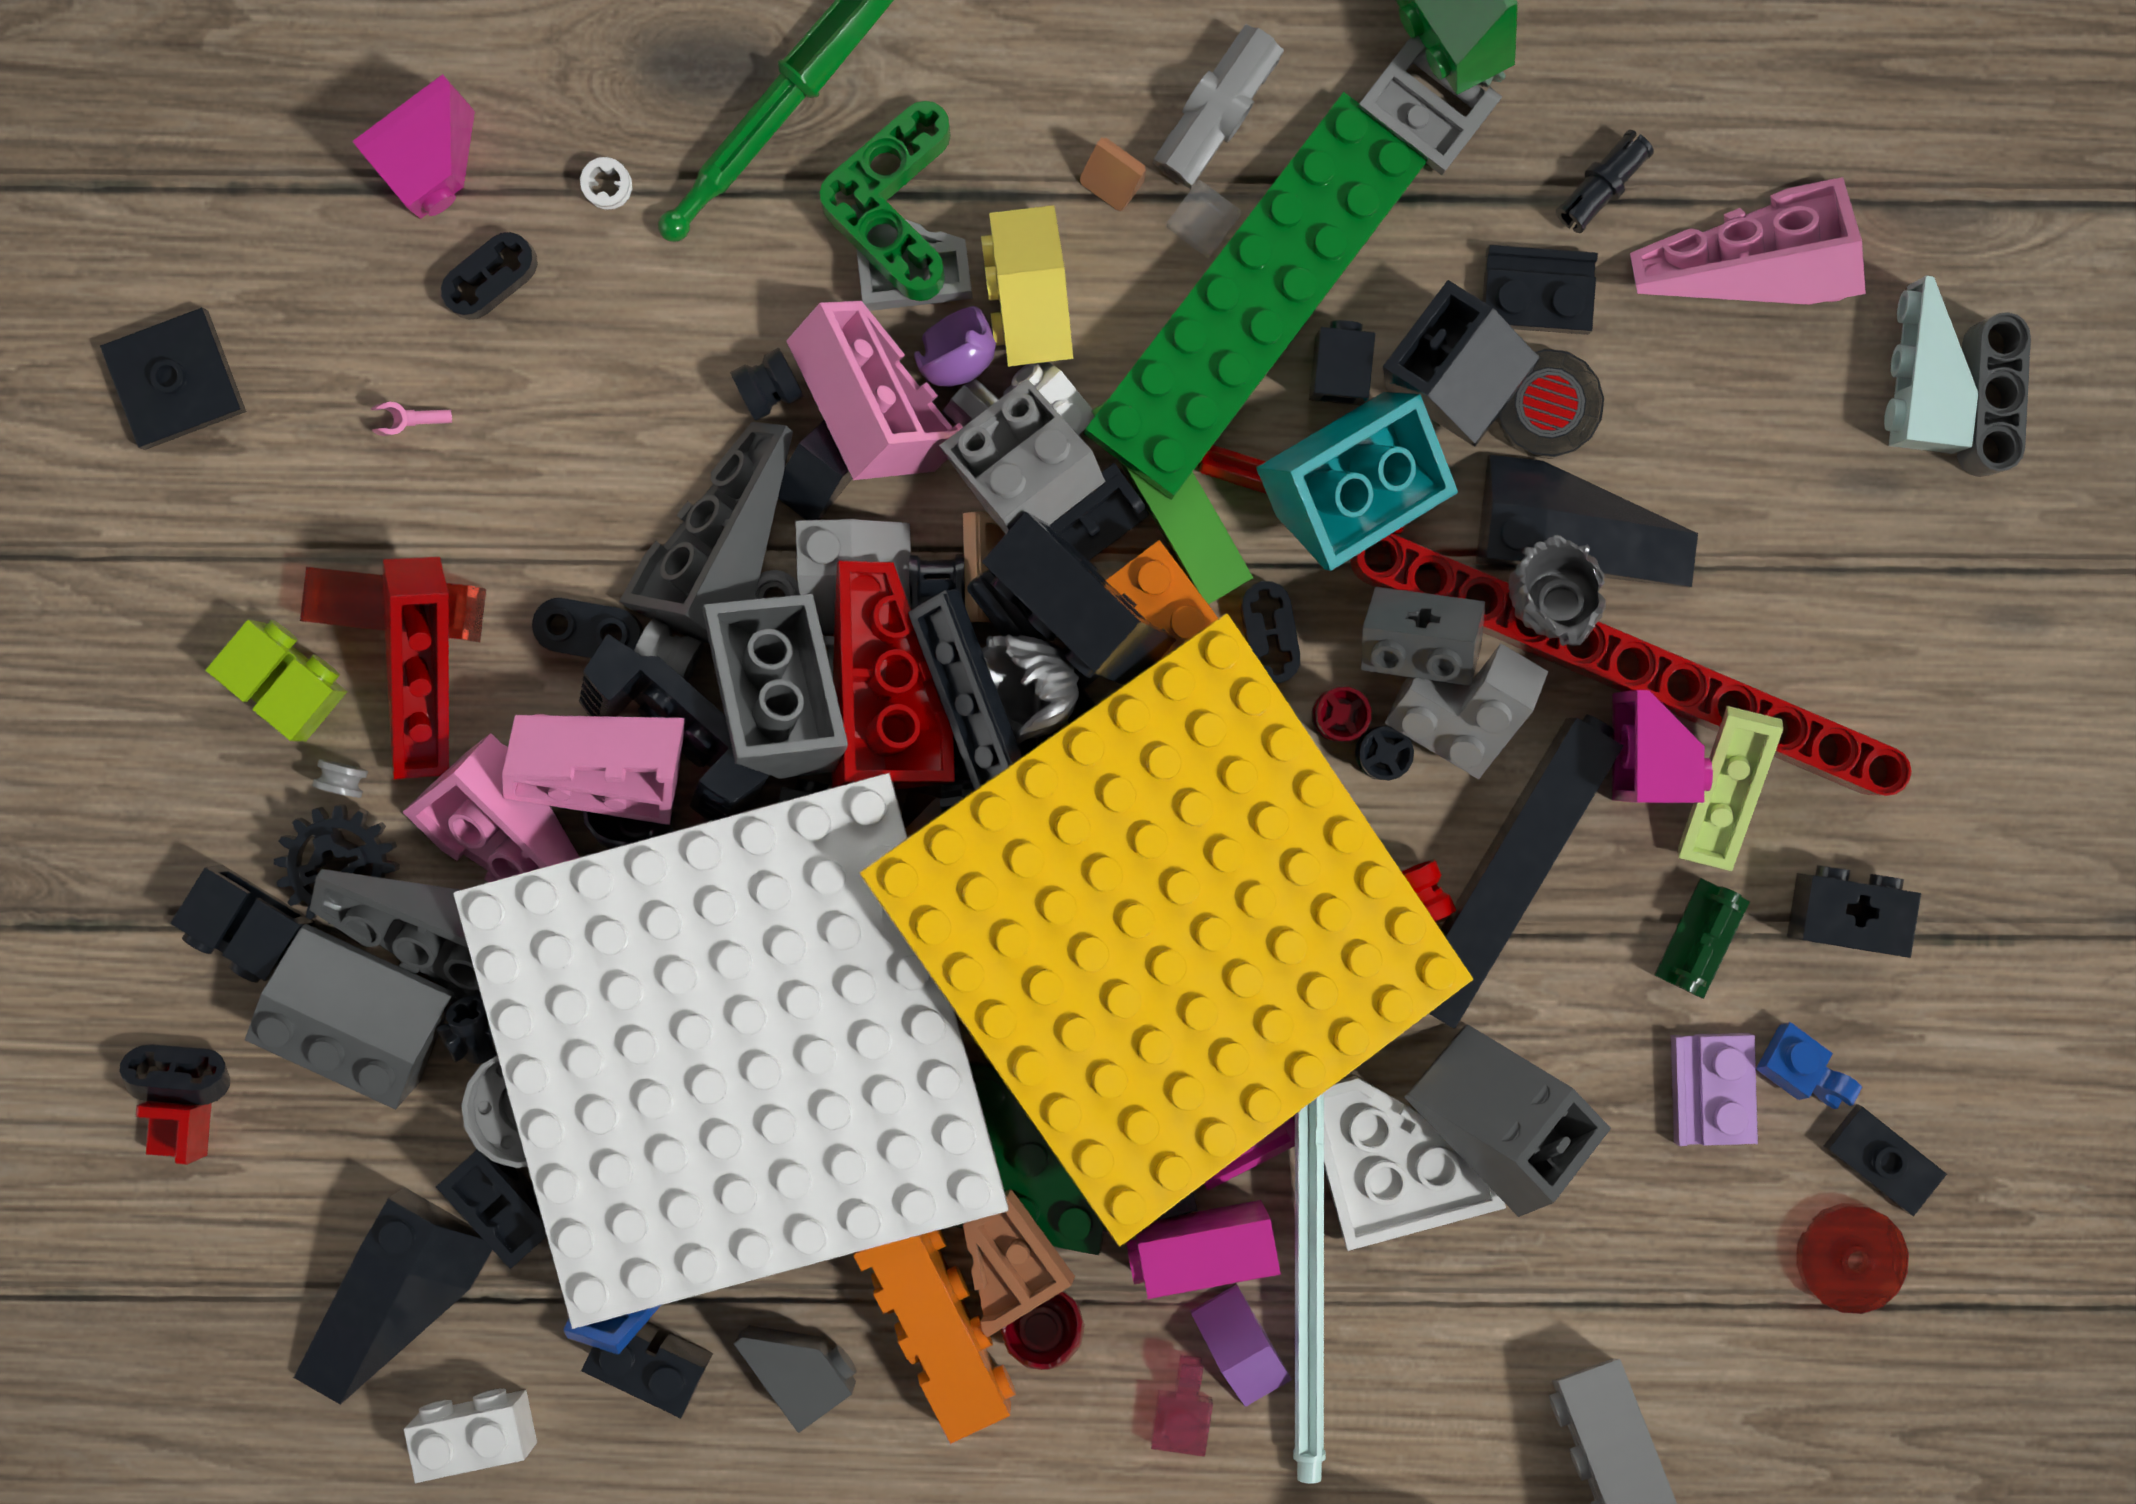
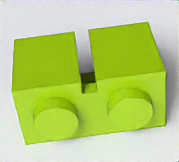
M247 620L205 671L241 701L248 702L250 698L253 699L257 704L252 710L289 741L306 742L348 692L335 681L340 674L320 657L312 655L308 659L293 646L298 639L278 622L270 620L266 624L265 622Z

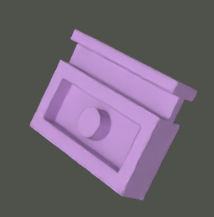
M1750 1033L1695 1034L1692 1036L1671 1035L1674 1143L1678 1146L1694 1144H1758L1755 1035Z

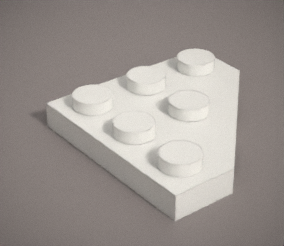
M1357 1076L1341 1079L1324 1092V1169L1345 1247L1348 1251L1506 1208L1505 1203L1418 1111Z

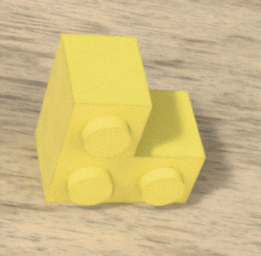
M1055 206L989 213L992 235L981 236L989 301L1000 299L1001 312L991 313L993 337L996 346H1006L1008 367L1073 359L1065 268Z

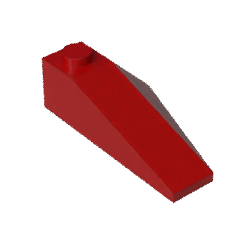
M838 561L833 683L848 747L835 772H831L832 789L890 773L894 790L955 782L953 732L909 618L908 612L911 609L894 562Z

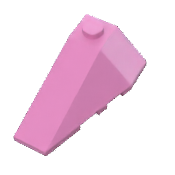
M1843 177L1787 188L1770 195L1771 205L1746 214L1741 208L1724 214L1725 223L1705 232L1687 229L1631 252L1630 257L1637 294L1807 305L1826 301L1835 302L1846 297L1866 294L1862 239Z
M492 733L464 753L419 795L403 813L441 851L456 861L464 854L486 869L488 872L484 880L489 883L580 858L549 805L503 798L502 772L508 747L503 745Z

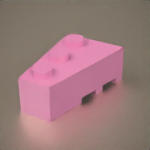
M862 301L819 303L786 341L853 480L935 472L948 459L939 445L962 429L963 426L958 423L952 427L932 402L938 395L927 382L920 387L904 368L900 360L905 354Z
M545 714L515 715L502 772L503 798L670 825L681 767L684 718L549 716Z

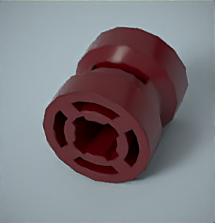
M1337 687L1323 692L1315 700L1312 707V722L1315 730L1323 738L1331 741H1351L1358 738L1367 730L1371 721V707L1367 698L1360 691L1351 687Z

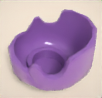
M971 306L960 309L944 317L926 330L922 336L926 351L925 356L923 357L916 351L914 357L923 377L934 385L950 387L969 383L977 378L994 358L996 342L993 337V330L983 311L978 307Z

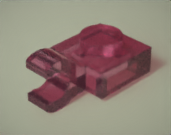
M1180 1354L1175 1392L1158 1389L1150 1442L1151 1449L1205 1457L1213 1400L1212 1397L1198 1395L1203 1375L1201 1357Z

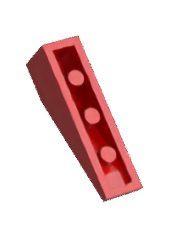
M439 556L383 559V601L393 779L441 776L449 769V593L441 558Z

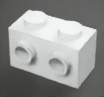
M506 1389L490 1390L474 1396L473 1401L456 1405L452 1404V1400L430 1403L419 1408V1414L404 1428L415 1483L523 1461L537 1444L526 1390L508 1394Z

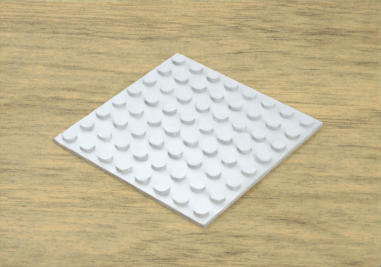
M890 773L453 892L572 1329L1009 1211L956 1013L859 874L864 868L907 839Z

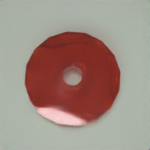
M1840 1203L1821 1210L1811 1219L1813 1222L1808 1226L1806 1232H1802L1797 1243L1796 1265L1803 1285L1821 1303L1841 1313L1864 1314L1885 1306L1899 1293L1908 1274L1909 1251L1902 1232L1888 1216L1863 1204ZM1860 1251L1863 1256L1861 1265L1850 1269L1848 1266L1850 1255Z

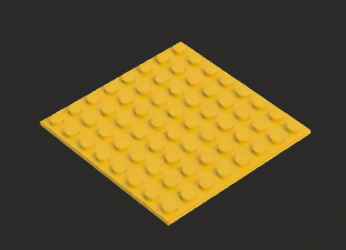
M1228 613L1222 615L859 872L864 882L1118 1246H1122L1473 980V977Z

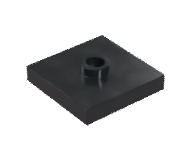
M204 308L196 309L100 345L132 433L140 449L147 450L246 412L209 311Z

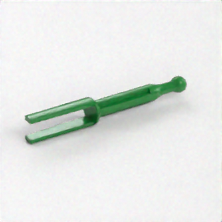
M835 0L784 60L780 59L778 61L780 75L699 169L695 183L688 194L675 209L668 210L661 215L658 221V230L665 240L679 242L687 237L691 221L713 198L725 193L805 97L816 98L820 95L819 91L894 0Z

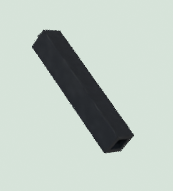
M1588 714L1585 715L1583 720L1577 717L1565 719L1455 903L1456 911L1446 918L1440 928L1473 977L1470 983L1429 1013L1456 1029L1624 745L1611 738L1615 730L1601 720Z

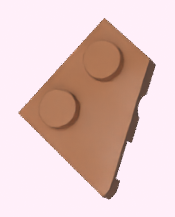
M1012 1189L1005 1192L1009 1211L963 1223L967 1250L973 1257L971 1272L974 1289L979 1290L983 1312L981 1327L986 1337L991 1336L1072 1286L1075 1278L1072 1271Z

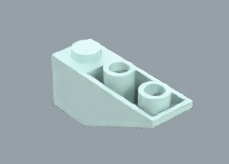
M1924 276L1908 285L1907 290L1902 292L1898 302L1897 320L1899 323H1903L1901 344L1895 347L1891 359V375L1897 377L1895 396L1890 399L1886 407L1884 426L1886 431H1890L1889 446L1953 454L1972 447L1978 390L1935 278Z

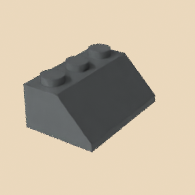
M813 594L704 604L702 610L735 763L780 779L835 772L848 747Z
M304 924L261 993L245 1041L396 1110L420 1083L439 1035L437 1027L443 1025L455 992L308 924Z

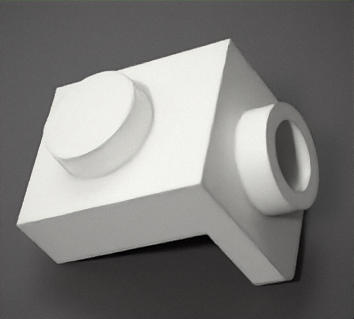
M1050 362L1025 365L1014 375L1011 382L1012 385L1003 393L1005 396L1025 379H1028L1078 435L1086 429L1094 418L1089 404L1063 372Z

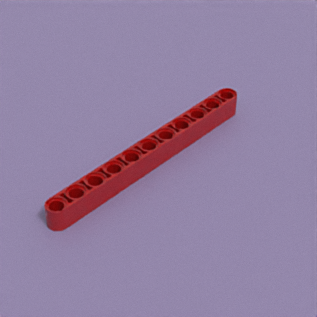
M1390 534L1375 543L1384 546L1390 553L1391 563L1386 572H1375L1367 566L1364 558L1365 550L1350 559L1355 575L1363 582L1374 587L1424 593L1415 582L1416 571L1421 565L1432 566L1440 575V587L1434 595L1465 599L1470 587H1481L1486 590L1490 597V607L1486 614H1484L1483 633L1618 691L1649 690L1672 714L1717 733L1723 719L1718 712V702L1726 692L1735 697L1738 702V709L1770 717L1779 714L1787 722L1788 732L1785 739L1778 744L1774 757L1858 793L1875 796L1895 795L1905 789L1910 781L1912 772L1910 761L1897 748L1599 621L1588 636L1589 650L1582 658L1573 656L1567 649V644L1564 646L1560 644L1559 638H1548L1546 635L1535 634L1533 637L1525 636L1516 625L1515 608L1512 606V601L1509 598V583L1395 534ZM1624 650L1634 653L1639 661L1638 673L1631 680L1623 677L1617 668L1618 657ZM1675 671L1682 673L1689 684L1688 693L1681 701L1674 699L1668 692V679ZM1827 735L1834 739L1838 749L1836 758L1830 764L1823 762L1818 750L1820 742ZM1877 757L1881 758L1887 767L1886 778L1880 785L1873 783L1869 775L1870 764Z

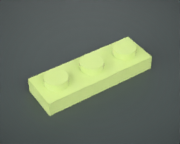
M1727 706L1709 757L1713 768L1712 787L1710 791H1705L1704 803H1693L1678 846L1679 858L1733 871L1784 729L1782 719Z

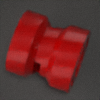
M1435 859L1419 863L1401 871L1435 922L1456 911L1451 895L1444 892L1441 886L1437 885L1442 874Z

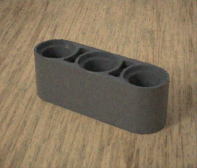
M2009 312L1998 313L1970 327L1963 338L1962 351L1978 390L1972 447L1957 452V459L1962 469L1973 476L1984 477L2007 471L2018 465L2024 455L2031 335L2027 323L2017 314ZM1990 329L1997 331L2003 338L2004 348L2002 353H1997L1991 348L1988 341ZM1988 383L1996 386L2001 393V403L1998 408L1993 407L1986 399L1985 390ZM1986 437L1992 439L1998 447L1999 454L1995 463L1988 460L1983 453L1982 445Z

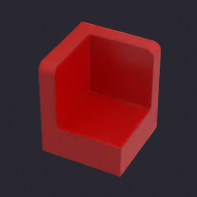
M146 1101L136 1105L135 1117L149 1118L146 1155L175 1157V1164L188 1165L207 1156L212 1103L190 1105Z

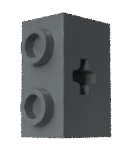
M1375 587L1363 625L1361 670L1471 686L1482 645L1485 601Z

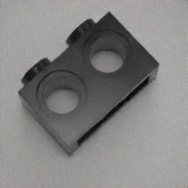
M478 1149L436 1186L509 1269L514 1267L547 1237L534 1186L518 1168L493 1162Z

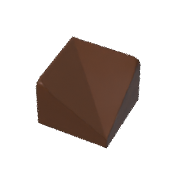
M909 791L907 793L901 815L907 838L942 814L940 808L941 797L916 791Z

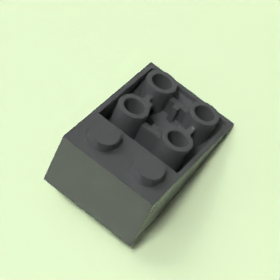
M1468 1024L1463 1026L1404 1096L1518 1217L1553 1204L1611 1129L1572 1087Z

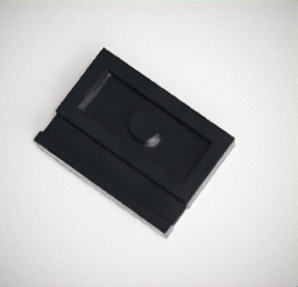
M1489 245L1487 247L1482 301L1493 307L1512 329L1584 335L1592 332L1596 287L1595 264L1598 259V253Z

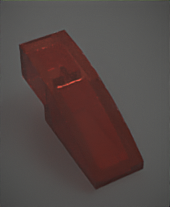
M306 567L300 621L385 632L383 575ZM446 583L449 593V639L480 643L486 589L471 585Z

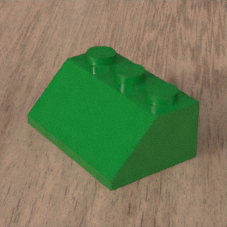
M1395 0L1400 7L1399 16L1406 32L1412 39L1420 37L1426 47V59L1433 74L1438 80L1446 78L1456 95L1515 65L1518 2L1516 0Z

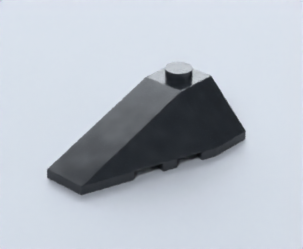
M1488 455L1476 563L1517 567L1526 556L1522 553L1525 547L1534 548L1537 542H1545L1549 537L1553 538L1554 535H1558L1565 540H1570L1577 546H1590L1588 555L1593 556L1597 560L1599 568L1605 575L1604 578L1687 588L1692 587L1698 533L1545 461Z
M404 1187L389 1197L350 1265L293 1378L341 1405L472 1288L493 1250L470 1224Z

